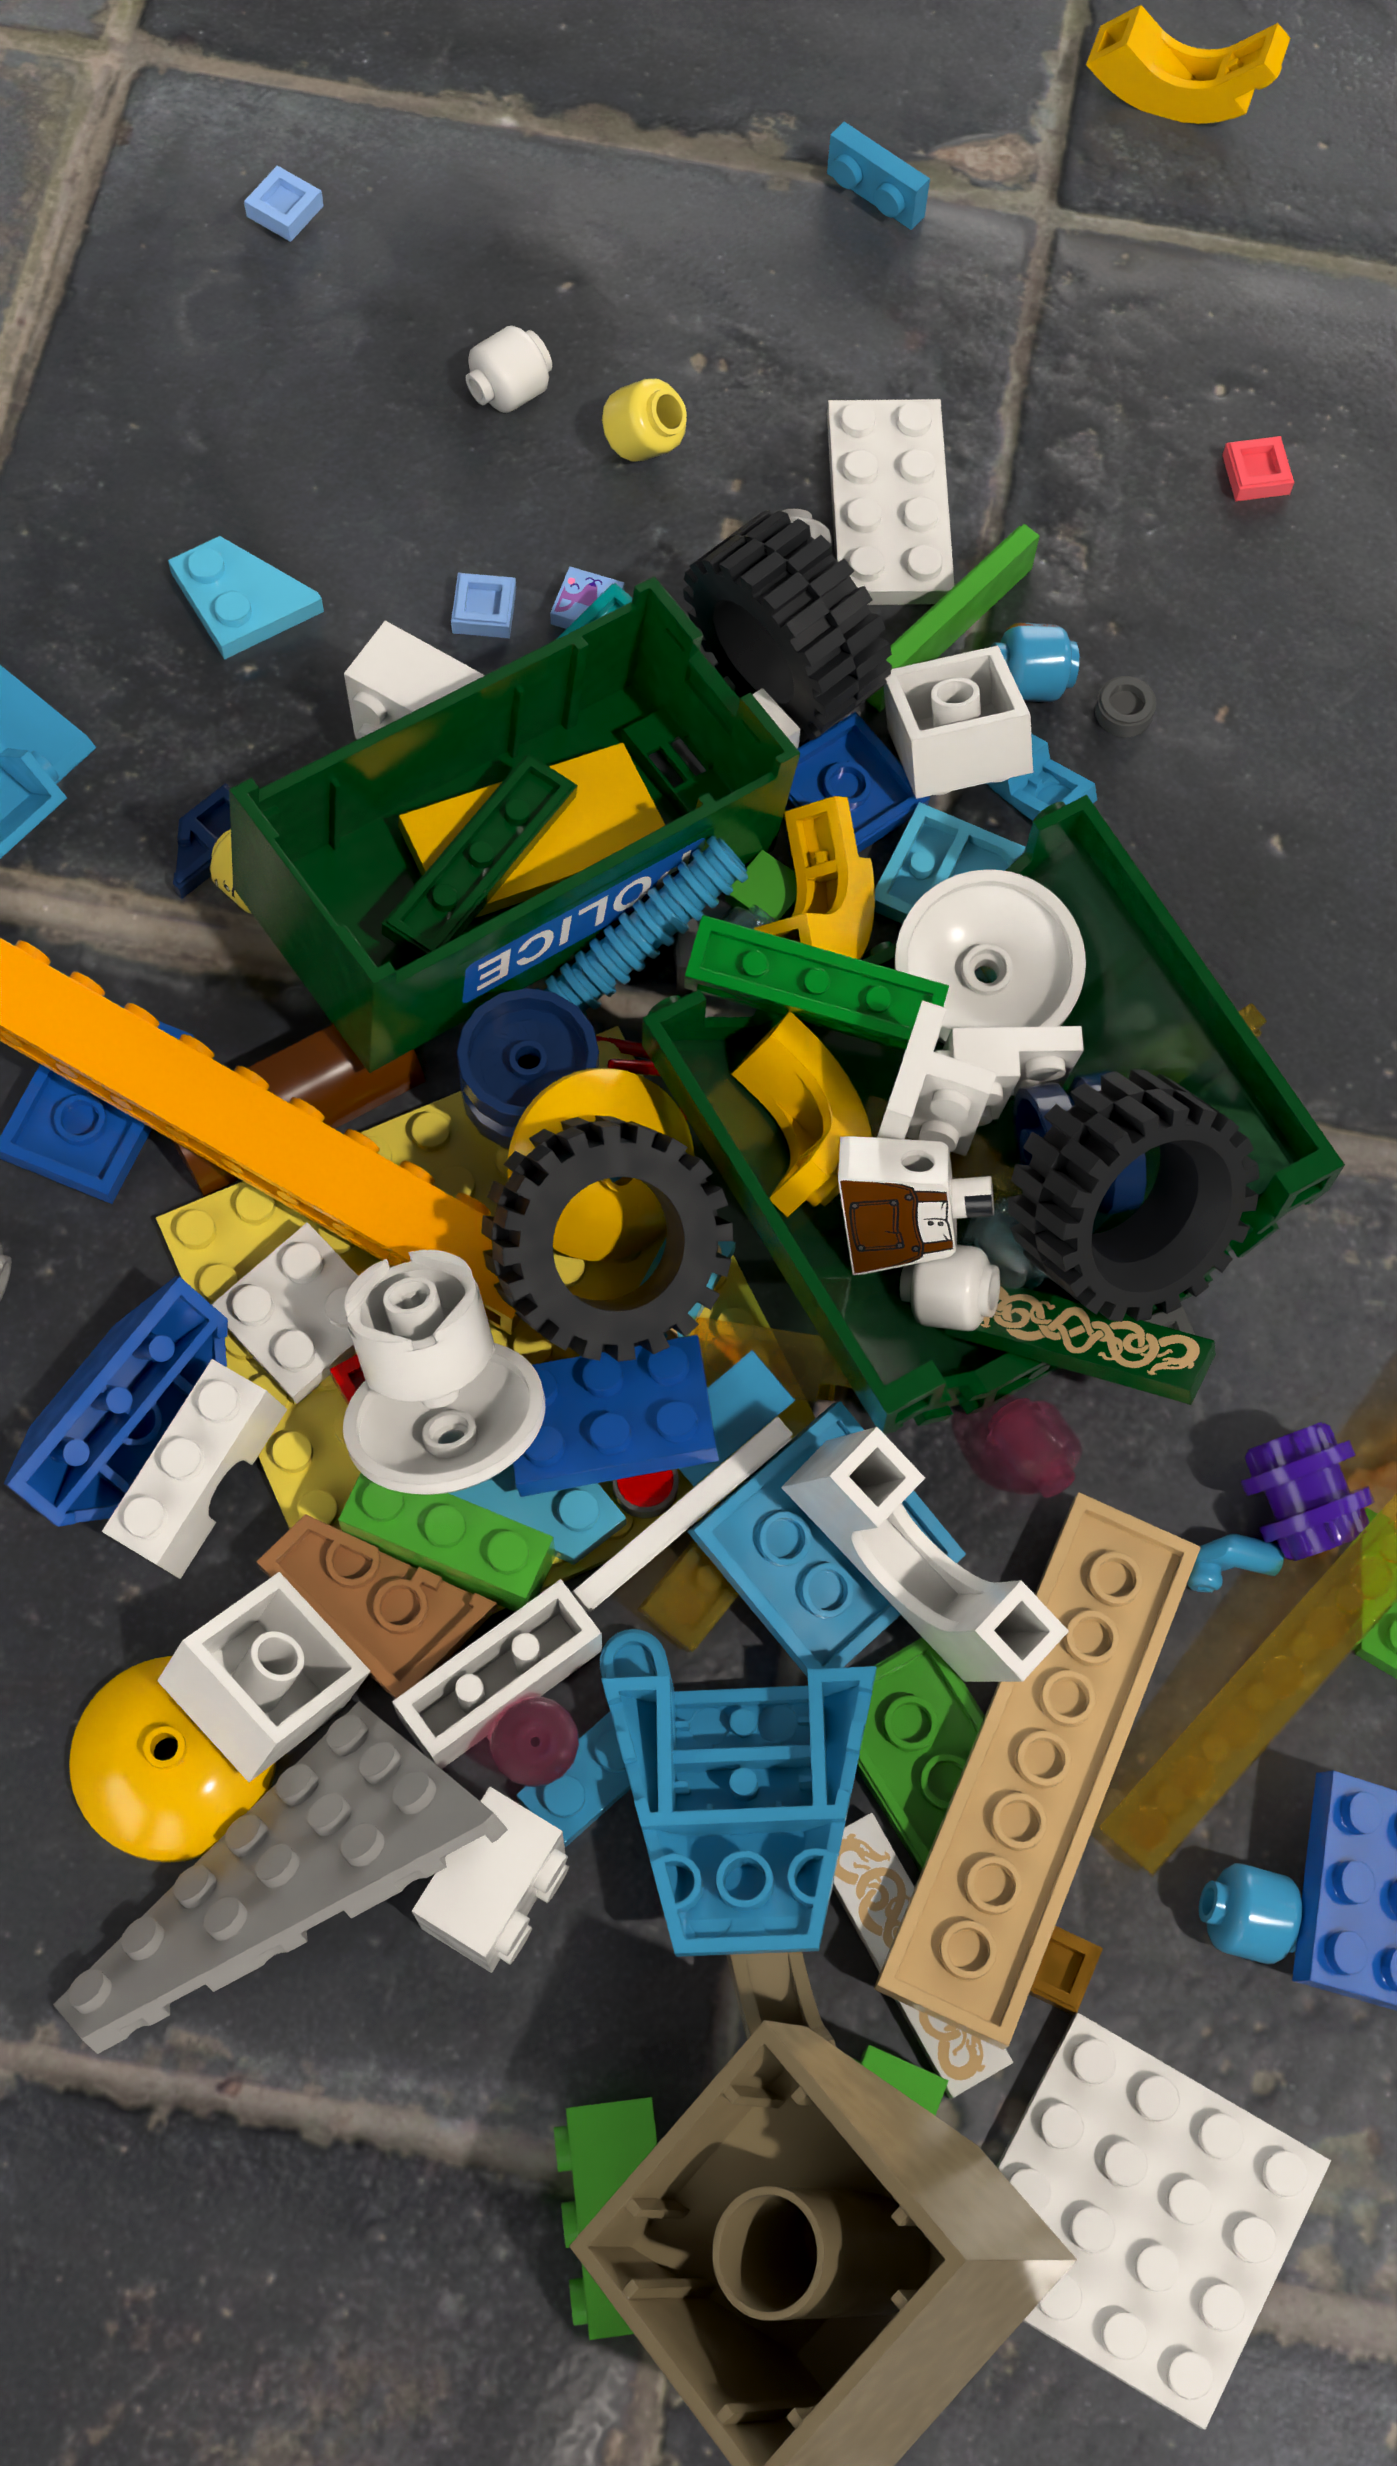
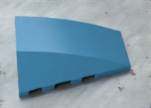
M876 1666L807 1669L808 1686L676 1692L674 1691L670 1675L601 1678L676 1957L819 1951L876 1677Z

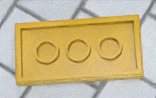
M623 742L549 766L578 785L576 797L475 918L524 902L665 826ZM502 782L399 815L398 827L422 876Z

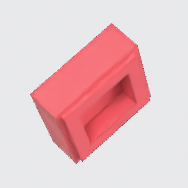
M1281 436L1226 443L1222 456L1235 502L1290 495L1294 480Z

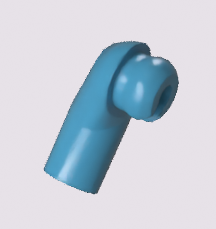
M1228 1534L1200 1546L1201 1548L1187 1585L1190 1589L1197 1592H1213L1222 1586L1221 1572L1233 1568L1276 1576L1283 1566L1284 1555L1279 1544L1265 1543L1264 1540L1239 1534Z

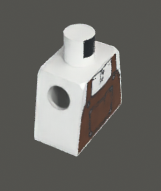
M857 1136L840 1137L838 1182L853 1275L867 1274L951 1257L957 1251L958 1218L994 1216L991 1176L953 1179L949 1147L943 1142Z

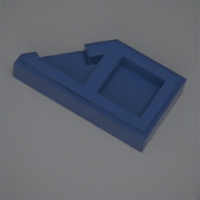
M226 783L179 819L178 855L173 885L176 894L181 899L211 877L210 865L213 847L221 835L231 829L230 787Z

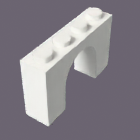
M878 1427L825 1441L781 1488L964 1682H1023L1069 1632L1068 1629L1022 1580L997 1583L983 1580L955 1563L920 1530L905 1510L902 1502L925 1477Z

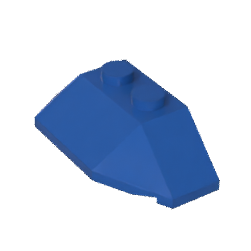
M180 1276L172 1278L109 1330L31 1424L5 1479L4 1485L57 1527L111 1518L210 1361L213 1359L227 1367L225 1337H227L228 1319Z

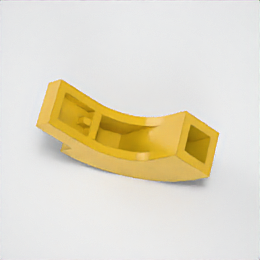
M1139 5L1100 26L1086 66L1112 93L1143 112L1182 123H1215L1234 119L1247 113L1255 88L1258 90L1266 88L1279 76L1291 38L1279 23H1276L1229 47L1221 49L1195 48L1185 45L1168 35L1146 9Z
M833 796L785 811L784 815L797 884L795 909L792 917L755 927L754 930L860 960L866 950L872 932L875 887L871 858L858 856L848 797Z
M789 1011L747 1053L731 1074L771 1113L787 1140L790 1150V1165L786 1174L769 1197L771 1202L786 1217L806 1200L813 1207L819 1203L825 1207L840 1193L838 1182L840 1137H872L866 1111L849 1077L825 1045Z

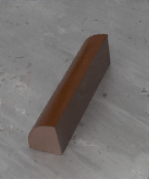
M334 1024L247 1068L258 1074L268 1083L269 1089L267 1091L288 1103L292 1097L309 1103L323 1114V1123L334 1129L426 1082L414 1049L369 1073ZM171 1140L204 1197L239 1180L236 1176Z

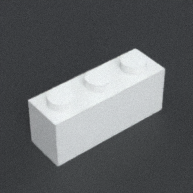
M560 1579L393 1700L392 1703L398 1718L426 1757L443 1769L602 1652V1633Z

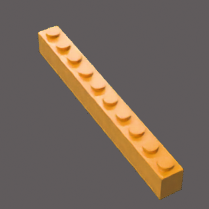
M0 938L1 1042L382 1261L387 1259L392 1267L410 1262L411 1259L408 1252L418 1250H439L460 1257L468 1264L478 1284L488 1322L510 1335L513 1333L521 1318L515 1314L516 1311L513 1307L503 1301L494 1287V1284L498 1283L499 1279L487 1269L483 1251L492 1249V1240L481 1233L483 1215L490 1216L491 1214L484 1204L464 1193H458L454 1198L433 1186L435 1179L427 1171L411 1162L402 1161L400 1166L384 1158L378 1154L380 1151L379 1147L365 1135L352 1129H347L342 1134L323 1123V1114L309 1103L296 1097H292L288 1103L267 1091L269 1089L268 1083L255 1072L243 1066H236L234 1071L218 1063L213 1060L214 1053L199 1040L186 1034H182L179 1039H176L159 1029V1021L143 1008L133 1003H127L122 1008L103 997L105 991L89 977L75 971L68 977L49 966L51 963L50 959L33 945L18 940L14 946Z

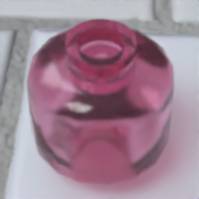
M1021 1398L1010 1402L993 1415L988 1423L990 1432L986 1437L984 1449L988 1458L1012 1492L1023 1496L1041 1493L1043 1497L1049 1498L1061 1493L1073 1483L1076 1478L1073 1470L1080 1462L1083 1448L1076 1434L1052 1403L1040 1400L1032 1402L1028 1398Z
M537 1695L522 1697L506 1706L493 1720L487 1734L488 1754L496 1769L510 1781L527 1787L546 1786L562 1778L574 1764L579 1748L578 1728L570 1713L558 1702ZM533 1737H538L540 1740L539 1745L533 1747L530 1742Z

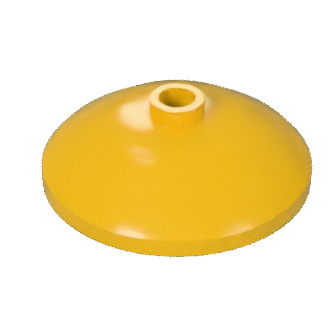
M591 1068L577 1071L558 1079L533 1099L518 1121L508 1153V1158L514 1151L527 1156L535 1149L529 1138L541 1130L546 1129L557 1134L563 1131L561 1121L579 1117L588 1122H595V1115L613 1116L625 1122L633 1121L670 1136L687 1146L688 1148L685 1152L693 1156L694 1147L688 1124L682 1112L672 1098L658 1085L649 1079L625 1070ZM507 1168L508 1180H509V1178L511 1177L513 1171H511L509 1168ZM622 1177L616 1182H612L610 1178L599 1180L582 1189L566 1205L555 1228L553 1249L570 1257L588 1261H610L624 1258L648 1247L667 1231L664 1212L655 1194L639 1179Z
M172 1656L155 1658L132 1666L118 1674L101 1688L84 1710L76 1726L70 1749L69 1769L71 1785L77 1804L88 1823L103 1839L115 1848L136 1858L154 1862H181L202 1857L226 1834L228 1828L235 1820L245 1815L271 1789L276 1769L275 1762L251 1782H248L157 1681ZM165 1738L177 1740L178 1749L172 1758L163 1761L155 1758V1747L161 1740Z

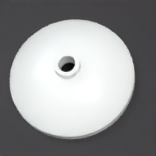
M1002 870L969 871L950 877L935 885L916 902L908 913L899 932L895 950V970L949 985L944 1003V1008H947V1012L938 1037V1041L943 1044L946 1043L952 1028L1061 1026L1074 1008L1085 978L1086 960L1083 939L1076 921L1067 907L1056 895L1040 883L1020 874ZM979 967H990L995 971L997 979L992 983L980 982L976 978L974 971Z
M495 1343V1351L483 1371L473 1381L460 1389L459 1396L453 1403L444 1407L429 1408L423 1405L421 1401L391 1399L373 1391L364 1381L354 1393L346 1409L343 1420L344 1441L356 1468L369 1480L382 1487L410 1494L434 1495L452 1493L476 1486L498 1475L530 1447L544 1420L546 1409L544 1391L538 1373L526 1358L508 1347Z

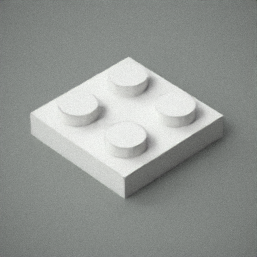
M308 1222L212 1304L228 1319V1330L296 1404L301 1402L330 1375L329 1369L351 1358L356 1353L347 1326L344 1301L349 1287L358 1275Z

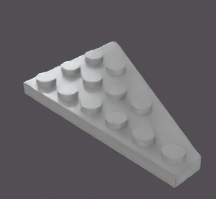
M359 1701L346 1715L337 1719L330 1726L328 1732L295 1765L288 1768L280 1776L277 1783L245 1815L235 1820L228 1828L226 1834L192 1867L186 1869L178 1877L175 1884L141 1918L131 1923L122 1937L89 1970L81 1973L73 1981L70 1988L53 2005L77 2035L92 2050L99 2054L127 2039L136 2029L142 2026H151L170 2016V2003L205 1984L213 1992L260 1968L274 1955L287 1953L308 1942L307 1930L343 1910L350 1918H353L402 1892L412 1881L428 1878L447 1868L446 1855L484 1835L493 1843L508 1829L494 1812Z

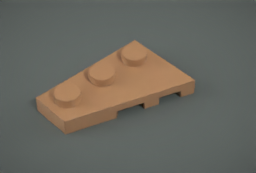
M307 1514L257 1561L259 1568L269 1578L280 1572L368 1667L371 1671L369 1675L394 1699L442 1666L498 1609L497 1603L477 1593H474V1595L443 1581L442 1577L421 1567L417 1569L379 1551L378 1547Z

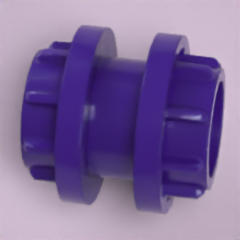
M1322 1422L1316 1423L1248 1449L1244 1457L1251 1477L1240 1481L1246 1496L1264 1491L1276 1519L1259 1527L1265 1543L1277 1540L1284 1557L1288 1560H1301L1368 1534L1370 1522L1364 1507L1375 1503L1369 1486L1350 1492L1339 1462L1354 1457L1356 1454L1350 1440L1337 1443L1330 1425Z

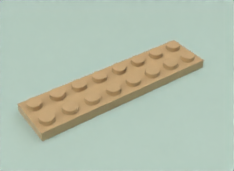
M1078 1492L1072 1501L1035 1592L1038 1599L1069 1632L1023 1682L998 1683L880 1971L874 1990L1002 2050L1009 2047L1197 1559L1200 1546Z

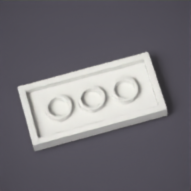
M941 399L828 400L827 426L835 559L839 562L845 558L855 571L850 575L851 579L858 588L865 586L873 599L867 605L936 604L954 587Z

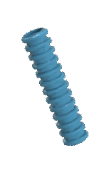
M711 836L707 840L709 847L705 851L697 848L692 853L694 860L690 864L682 861L677 866L679 873L675 877L667 874L662 879L664 886L660 890L652 887L647 892L650 898L645 903L640 899L633 904L635 911L631 915L626 912L618 917L620 924L616 928L612 925L606 927L603 930L605 937L602 940L596 937L589 942L591 949L587 953L582 950L574 955L576 962L573 965L565 963L561 966L560 971L562 975L558 978L551 975L545 981L547 988L542 991L554 992L578 1006L587 1018L586 1010L589 1007L595 1010L602 1004L600 998L604 994L608 997L616 993L615 985L618 982L624 985L631 979L629 973L633 969L638 972L645 968L644 960L648 956L655 959L660 955L658 948L662 944L668 947L672 945L675 941L672 935L677 931L682 934L689 930L687 923L692 918L696 921L701 920L702 915H704L702 910L707 905L712 909L719 904L717 897L722 892L727 896L731 894L734 890L732 884L736 880H739L741 883L745 882L748 879L747 868L720 837L717 839L715 836Z

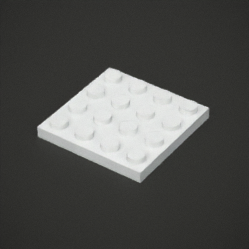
M1076 2013L1073 2015L996 2166L1077 2259L1023 2322L1196 2427L1206 2429L1331 2160L1085 2016Z

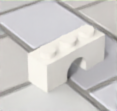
M212 1359L102 1532L181 1579L216 1521L209 1517L208 1511L211 1498L218 1484L236 1463L244 1460L253 1465L287 1409L267 1390Z

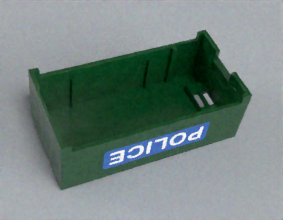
M655 576L634 586L632 602L260 789L252 778L229 789L233 888L369 1073L469 1019L477 1007L498 994L523 989L556 971L565 963L574 961V955L580 950L587 953L591 949L589 942L595 937L602 940L605 937L603 930L609 925L616 928L620 924L618 917L624 912L631 915L635 911L633 904L640 899L645 903L650 898L647 892L652 887L660 890L664 886L662 879L667 874L675 877L679 873L677 866L682 861L690 864L694 860L692 853L697 848L705 851L709 847L707 840L711 836H715L717 839L720 837L744 865L751 863L762 850L767 853L774 850L801 753L751 692L739 698L700 651L703 634ZM681 739L706 771L695 776L670 744ZM622 742L624 743L665 826L524 902L474 918L458 938L419 959L381 934L384 920L422 877L398 827L399 815L503 782L527 753L544 764L552 766ZM660 749L661 754L682 778L684 783L673 788L649 758V755Z

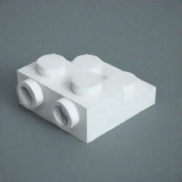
M1082 1027L952 1028L943 1050H936L935 1052L997 1072L991 1094L978 1124V1127L989 1124L992 1119H998L1010 1095L1016 1096L1019 1088L1047 1082H1055L1063 1087L1083 1052Z

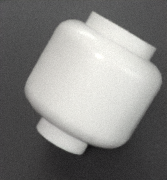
M507 326L470 350L468 358L470 373L466 375V383L478 403L481 405L490 403L498 411L509 413L547 389L549 381L548 372L552 370V360L545 344L537 334L530 330L524 332L521 328Z
M957 1245V1251L951 1257L907 1265L902 1269L900 1279L901 1300L910 1302L914 1318L921 1325L973 1331L979 1327L984 1317H993L996 1312L1000 1294V1270L998 1266L990 1265L987 1254L980 1248Z

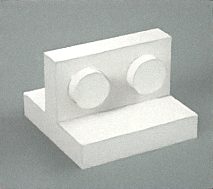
M922 1000L877 1138L905 1139V1137L915 1140L941 1141L949 1147V1152L966 1156L991 1094L997 1072L934 1052L947 1008Z

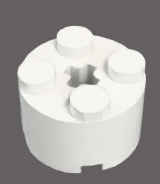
M439 1250L408 1252L411 1261L393 1267L389 1266L387 1259L380 1261L366 1269L354 1280L345 1295L344 1301L347 1326L365 1381L370 1389L391 1399L421 1401L423 1405L429 1408L447 1406L458 1398L462 1387L473 1381L483 1371L495 1351V1343L480 1290L472 1275V1271L468 1264L460 1257Z

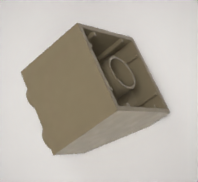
M766 2020L762 2022L569 2246L732 2466H894L1077 2261L1075 2256L978 2145L807 2026Z

